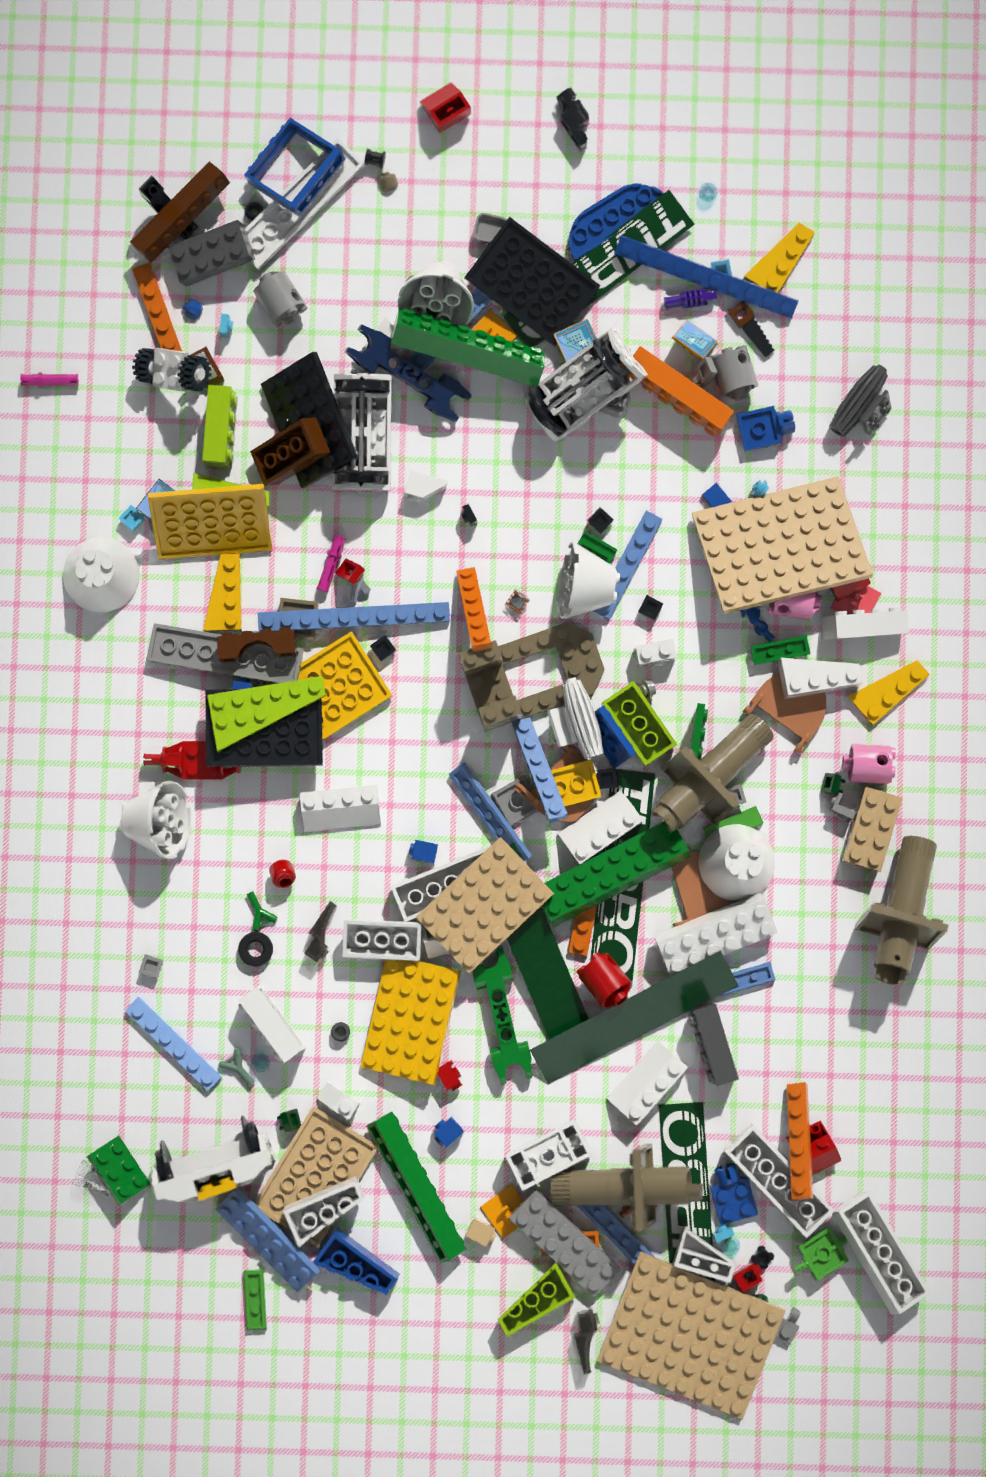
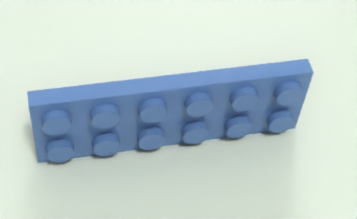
M239 1187L215 1209L297 1292L319 1273L320 1269Z

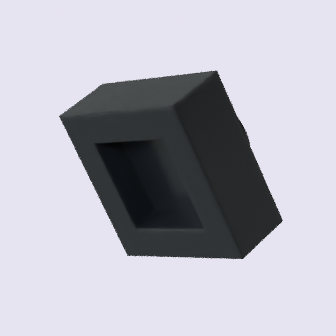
M469 503L462 506L463 512L460 514L465 524L468 522L470 526L477 524V518Z
M601 507L587 520L600 534L614 521Z
M646 595L638 613L655 621L664 603Z
M386 635L370 645L381 662L396 652V649Z
M617 768L597 770L600 790L619 787Z

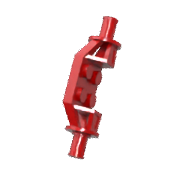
M182 741L168 748L163 746L161 754L144 753L143 758L151 759L143 760L144 766L159 765L162 767L163 773L169 772L183 780H223L236 772L241 773L242 768L206 767V741Z

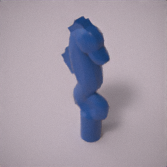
M752 607L740 610L743 618L747 613L751 624L756 625L754 631L757 635H763L768 642H772L775 639L768 630L767 623L759 619L761 617L760 609Z

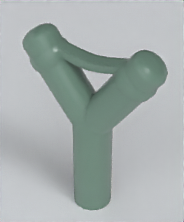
M240 1048L234 1049V1053L229 1059L219 1062V1068L237 1072L249 1087L255 1082L242 1067V1052ZM235 1057V1064L228 1063V1061Z

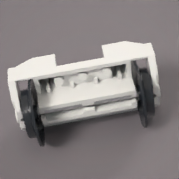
M613 327L539 382L538 387L533 386L524 394L527 406L532 412L533 419L556 442L580 428L592 419L591 416L616 397L623 396L648 376V374L625 345L617 327ZM630 372L636 376L634 380L630 378Z
M367 373L334 374V397L358 458L333 472V490L391 491L392 375H368ZM384 392H387V394H372V393H384ZM385 476V478H384L382 484H363V483H380V482H381V477ZM342 482H354L359 484H343Z
M241 1115L244 1138L172 1160L167 1145L161 1140L160 1149L155 1151L156 1166L152 1167L153 1174H151L157 1200L184 1201V1204L193 1202L198 1198L197 1193L203 1187L202 1182L209 1180L216 1173L219 1177L232 1171L235 1184L240 1183L241 1186L252 1183L266 1166L271 1165L272 1161L276 1160L268 1136L266 1137L265 1132L258 1133L254 1121L248 1122L245 1116Z

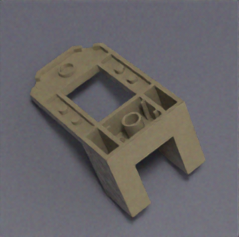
M569 622L500 646L497 645L496 640L491 641V649L473 652L471 648L459 653V660L485 732L565 704L562 685L517 700L516 696H513L503 665L556 647L567 679L576 677V680H581L588 696L594 693L605 670L592 633Z

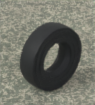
M251 932L241 939L238 953L241 960L247 965L254 967L262 966L272 957L273 944L267 935L261 932ZM255 941L263 946V952L258 957L251 956L248 951L249 945Z

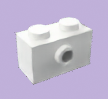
M673 638L637 645L634 648L638 667L650 664L653 667L664 665L663 662L677 658Z

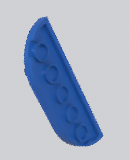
M641 183L629 184L585 209L575 219L569 235V249L573 260L576 261L585 253L613 237L606 238L664 194V192L654 186L642 185Z

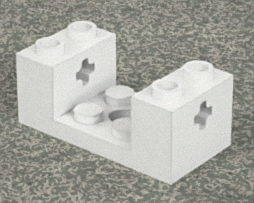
M574 1119L506 1154L505 1157L523 1191L591 1156L592 1153ZM547 1149L554 1152V1158L551 1161H546L543 1158V1152Z

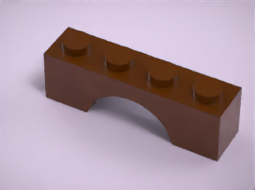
M290 627L279 628V631L262 629L259 633L242 631L241 634L233 635L231 632L222 633V636H217L218 659L221 663L241 661L244 652L249 647L257 644L271 647L278 658L297 656L296 633Z

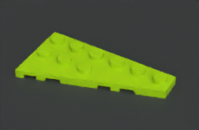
M323 677L208 695L217 753L325 697Z

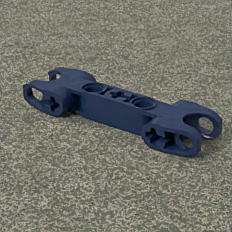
M363 324L358 327L357 330L367 339V348L363 352L350 347L344 351L358 366L372 374H375L377 368L381 367L428 397L424 404L427 410L435 415L457 422L459 417L450 409V399L457 395L470 400L472 396L459 381L445 373H442L439 380H436L389 350L392 345L390 337L381 331L371 329ZM391 358H393L396 361V367L394 369L389 366V360ZM410 370V374L414 377H407L405 371ZM422 379H426L428 382L426 389L421 386Z

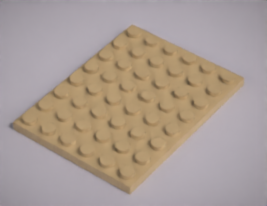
M839 476L764 494L761 497L756 496L692 512V519L723 614L873 577Z
M640 1251L597 1361L743 1420L786 1310L704 1276L675 1267L671 1263Z

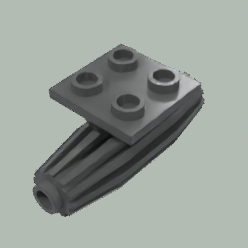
M878 364L869 368L856 381L843 399L829 425V428L838 436L845 437L860 421L865 427L866 434L870 435L872 431L878 429L882 417L889 414L892 408L889 392L884 390L882 395H879L888 378L885 367Z

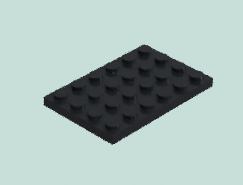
M510 216L464 277L466 281L554 347L557 345L553 334L570 327L601 286Z
M317 352L309 353L261 383L279 433L300 419L316 417L330 450L329 454L296 473L301 489L309 487L358 458Z
M241 689L205 690L206 767L323 766L322 698L217 753L208 695Z

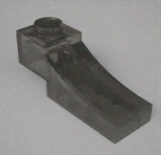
M332 901L328 903L309 931V934L315 938L304 954L316 962L319 960L323 961L329 953L326 950L328 948L326 933L331 916L338 906Z
M592 1308L577 1312L581 1331L574 1333L584 1374L591 1373L590 1343L593 1332L597 1331L596 1325L600 1324L598 1314L593 1313Z

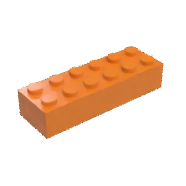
M639 346L633 357L648 374L639 382L643 385L642 388L649 393L654 392L657 394V398L665 404L670 403L674 406L673 409L681 415L684 413L690 417L689 420L693 424L703 426L705 428L704 431L709 435H716L718 437L730 421L734 410ZM632 372L629 373L630 378L634 380L636 376Z

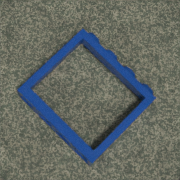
M290 117L281 126L275 137L270 139L267 147L258 154L255 162L248 167L244 177L249 185L300 217L346 158L342 150ZM297 134L329 156L293 201L290 202L258 180L292 137Z

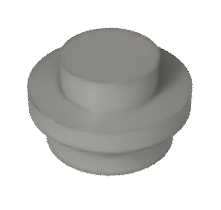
M643 680L642 685H640V691L647 699L652 698L656 694V688L652 680Z

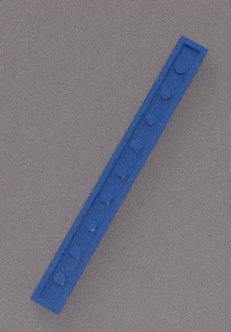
M623 235L620 236L614 253L791 319L799 302L798 299Z

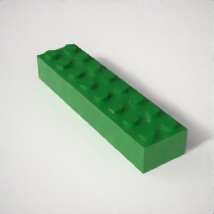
M409 308L398 309L392 329L391 344L538 387L545 366V351H542L540 348L528 347L518 341H508L502 336L488 335L485 331H475L465 325L458 326L446 319H435L429 314L415 313Z
M664 821L545 882L554 894L542 906L553 928L690 858L689 850L678 829L676 828L670 833L667 830L669 827Z

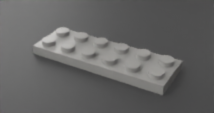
M537 1189L509 1216V1219L593 1297L621 1270L607 1254L553 1206Z

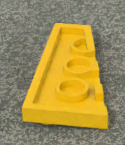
M798 223L743 278L751 283L779 292L815 232Z
M220 554L203 631L242 630L240 554Z
M916 660L847 696V698L874 725L930 674Z

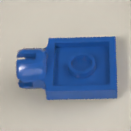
M774 406L737 414L744 451L747 452L782 444L781 437L794 433L796 430L792 411L776 412Z
M734 1163L726 1164L728 1174L725 1173L722 1165L715 1168L714 1173L717 1182L714 1186H710L720 1225L758 1215L749 1179L747 1176H739L737 1166Z

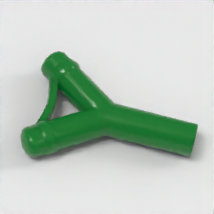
M254 891L246 894L255 911L252 924L253 931H259V928L265 923H275L277 921V916L261 908ZM261 916L268 919L260 924Z

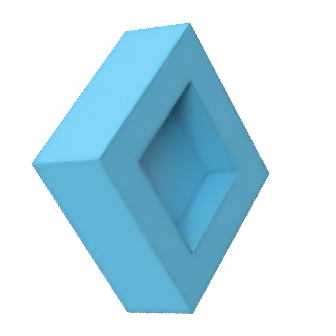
M729 259L710 262L711 268L732 275Z
M221 314L219 333L221 337L228 338L229 332L233 331V321H231L228 314Z
M130 505L118 519L134 532L146 518Z
M725 1224L715 1228L716 1232L712 1233L717 1243L735 1235L730 1225L726 1227Z

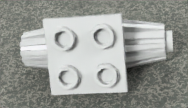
M576 677L567 679L565 684L562 685L565 706L547 711L558 748L577 743L585 759L603 754L601 733L591 700L581 680H576Z

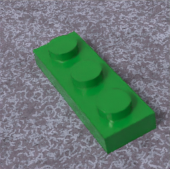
M807 635L750 646L753 665L779 661L780 658H795L811 654Z

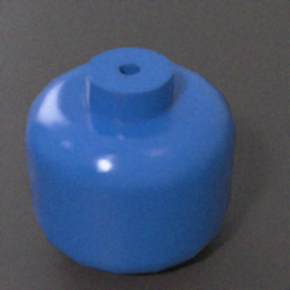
M193 299L189 300L188 303L185 302L182 307L184 309V316L192 320L199 318L203 309L202 304Z

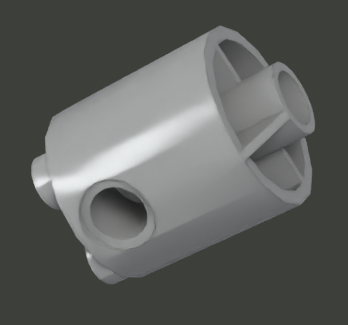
M268 272L260 277V282L253 292L276 327L282 323H285V325L290 324L295 320V315L307 310L305 302L285 272Z
M746 345L739 346L735 350L732 347L721 350L722 354L712 355L711 358L717 370L715 376L722 397H729L735 401L742 400L750 396V390L758 387V381Z

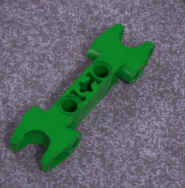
M502 946L497 948L498 962L494 967L486 968L480 963L473 970L472 974L476 990L487 988L500 1047L490 1049V1053L501 1085L507 1084L506 1069L511 1064L521 1065L527 1079L532 1078V1058L528 1041L517 1043L504 988V984L514 982L510 963ZM495 991H500L503 994V999L500 1002H495L492 999V994ZM505 1003L506 1007H502V1009L508 1016L505 1017L504 1021H501L500 1018L496 1017L499 1014V1009H494V1005ZM504 1029H509L512 1032V1036L508 1040L501 1038V1031Z

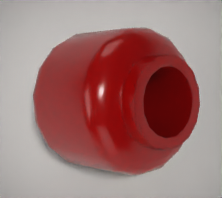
M277 860L269 868L272 883L276 887L287 888L294 883L296 873L290 861Z

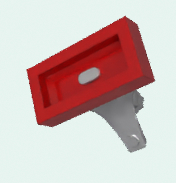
M346 558L335 574L352 583L351 602H356L360 590L366 595L370 592L371 588L366 585L363 579L365 569Z

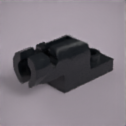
M570 87L557 96V101L562 112H564L560 115V122L581 152L587 148L588 138L584 131L580 130L589 124V113L579 99L575 101L576 94Z

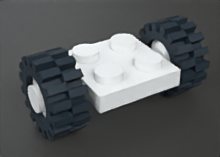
M142 348V350H138V353L135 354L136 359H133L135 365L132 366V369H135L133 375H136V380L153 384V387L176 391L192 390L200 392L207 388L208 385L206 383H210L208 378L212 376V373H209L212 368L209 367L210 362L207 361L208 359L189 355L188 352L163 348Z

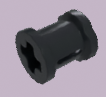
M367 148L364 165H377L383 169L386 152H375Z

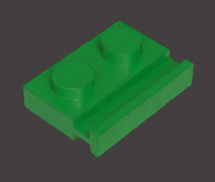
M584 531L577 543L609 564L618 550Z

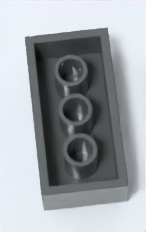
M238 220L168 247L179 282L186 287L255 260L244 224Z
M712 1003L692 1009V1014L689 1015L691 1025L696 1026L697 1029L695 1038L697 1044L701 1045L703 1052H700L702 1061L708 1065L709 1070L706 1071L708 1081L715 1086H720L739 1080L717 1005Z

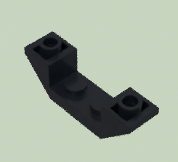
M152 175L138 189L142 198L157 214L171 200L163 191L162 185ZM192 221L180 236L187 240L199 226Z

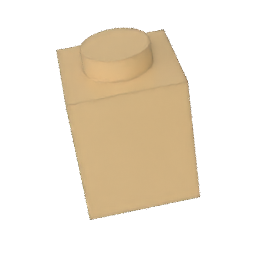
M474 1217L465 1236L486 1247L488 1243H493L497 1234L494 1233L495 1227Z

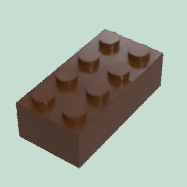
M314 417L298 420L251 450L250 453L264 486H270L284 482L329 454L330 450L317 418Z

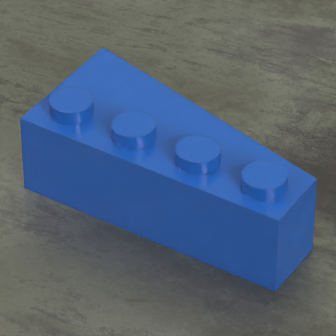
M339 1228L335 1230L313 1261L316 1266L345 1276L351 1281H357L385 1295L400 1275L399 1272Z

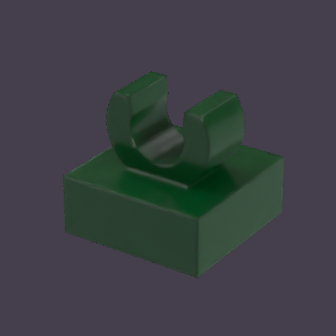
M825 773L821 792L830 794L843 793V790L839 789V784L846 781L841 779L842 775Z
M297 1108L280 1113L277 1116V1120L282 1119L283 1126L279 1127L280 1130L288 1132L301 1126Z

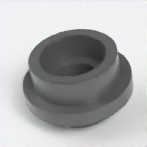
M338 1022L333 1025L331 1035L336 1041H345L350 1036V1028L346 1023ZM339 1028L344 1029V1035H338L337 1030Z

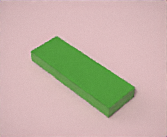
M753 806L703 830L708 838L714 831L723 826L740 824L754 828L764 822L757 807Z
M264 1269L244 1270L247 1330L267 1329Z

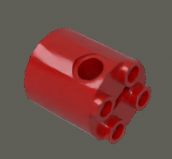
M599 952L595 953L590 958V962L586 966L580 967L576 972L579 975V979L603 1008L615 1007L624 1003L633 985L608 953L602 955Z

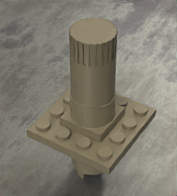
M749 714L700 760L696 758L693 750L684 746L661 768L675 784L656 801V807L651 813L654 816L658 815L666 822L669 827L667 830L670 833L676 828L682 829L699 811L713 824L718 822L739 804L735 794L728 791L726 786L774 739L770 727L757 715Z
M913 835L903 837L887 906L882 903L871 904L856 922L855 930L880 936L873 966L876 968L875 979L886 984L904 985L906 975H910L916 946L930 950L948 931L949 924L943 923V920L936 918L930 920L927 919V916L923 915L937 844L930 839Z
M645 1143L630 1153L629 1161L630 1165H633L631 1168L562 1170L551 1176L550 1193L553 1206H630V1209H635V1214H632L633 1226H636V1231H644L656 1222L655 1205L691 1204V1201L699 1202L703 1198V1184H692L689 1166L654 1167L653 1143Z

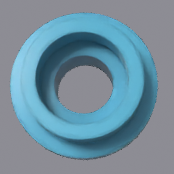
M759 480L752 486L753 491L751 494L753 496L761 497L768 491L769 487L766 480L763 482Z

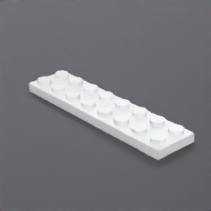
M339 138L332 144L342 150L346 160L300 217L273 201L245 228L255 260L250 263L257 270L273 257L365 166V163ZM323 151L280 195L292 202L329 155Z

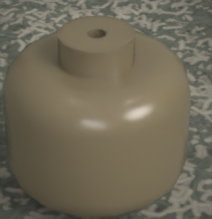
M389 171L382 173V177L378 179L382 191L387 192L396 189L398 186L396 175L394 173L389 174Z

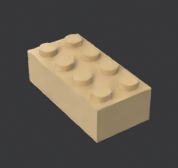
M869 787L862 788L855 811L856 814L853 818L841 858L842 862L871 871L881 872L903 799L902 797Z

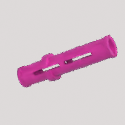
M38 372V374H20V381H22L20 384L21 386H38V388L43 386H79V375L42 374V372Z
M334 535L331 548L327 551L328 557L316 589L328 593L337 563L342 557L341 552L346 540L345 537Z

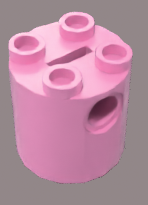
M816 591L769 603L768 614L810 620L812 615L820 610L822 595H819Z
M851 744L849 755H843L842 770L848 771L849 782L889 784L892 782V778H895L896 769L895 766H892V759H895L896 749L891 746Z

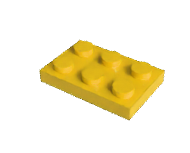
M592 760L551 770L564 806L602 797Z
M232 1174L223 1177L219 1183L216 1180L209 1182L200 1188L201 1191L197 1193L198 1199L201 1201L237 1188L240 1183L235 1184Z

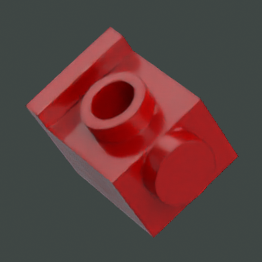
M451 1059L439 1067L437 1075L447 1090L452 1089L454 1091L461 1087L462 1083L459 1079L461 1077L460 1072L456 1066L454 1068L451 1066L454 1063Z
M750 1262L734 1272L733 1278L744 1293L763 1281L761 1278L763 1272L758 1264L754 1266ZM751 1272V1278L746 1279L745 1273Z

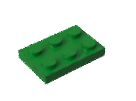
M697 703L691 750L694 751L698 760L702 758L703 747H699L700 741H704L706 728H702V724L707 722L708 709H705V704Z
M119 1135L86 1156L118 1206L151 1184Z

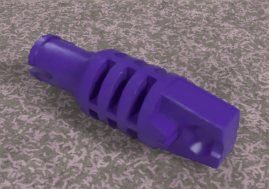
M706 288L684 291L677 296L664 297L665 309L681 306L684 309L706 306L708 301L717 299L716 291L706 292Z

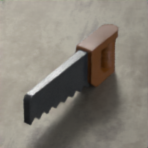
M742 301L733 309L727 310L728 315L745 332L764 357L775 351L772 348V344H769V340L766 339V335L763 334L764 331L760 329L761 326L757 325L758 321L754 320V312L746 302ZM745 309L746 315L739 320L736 315Z

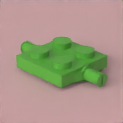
M826 1227L797 1245L796 1248L802 1256L803 1262L794 1267L795 1272L799 1274L808 1269L814 1280L819 1281L847 1263L849 1259L843 1245L848 1243L846 1237L838 1238L834 1235L831 1227Z

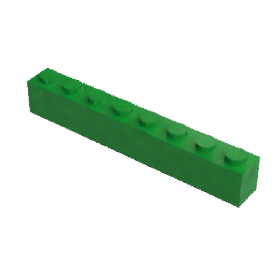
M391 1111L367 1124L368 1131L440 1264L451 1260L465 1251L464 1240L459 1236L453 1220L448 1216L444 1203L440 1201L436 1188L427 1177V1172L420 1164L417 1153L412 1149L407 1135L400 1127L398 1118Z

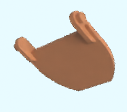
M778 673L761 686L749 704L751 706H746L742 712L747 717L756 706L801 738L793 750L795 754L797 752L801 754L805 749L802 745L808 744L823 722L826 712V694L824 692L784 699L780 674Z
M563 746L561 748L565 753L550 770L587 760L573 746ZM517 782L514 790L519 795L523 793V797L540 813L546 816L536 788L534 787L529 792L523 785ZM596 798L565 806L568 817L558 821H577Z
M700 851L689 852L690 858L671 867L687 920L674 923L673 927L730 905L732 902L715 895L703 882L698 866Z

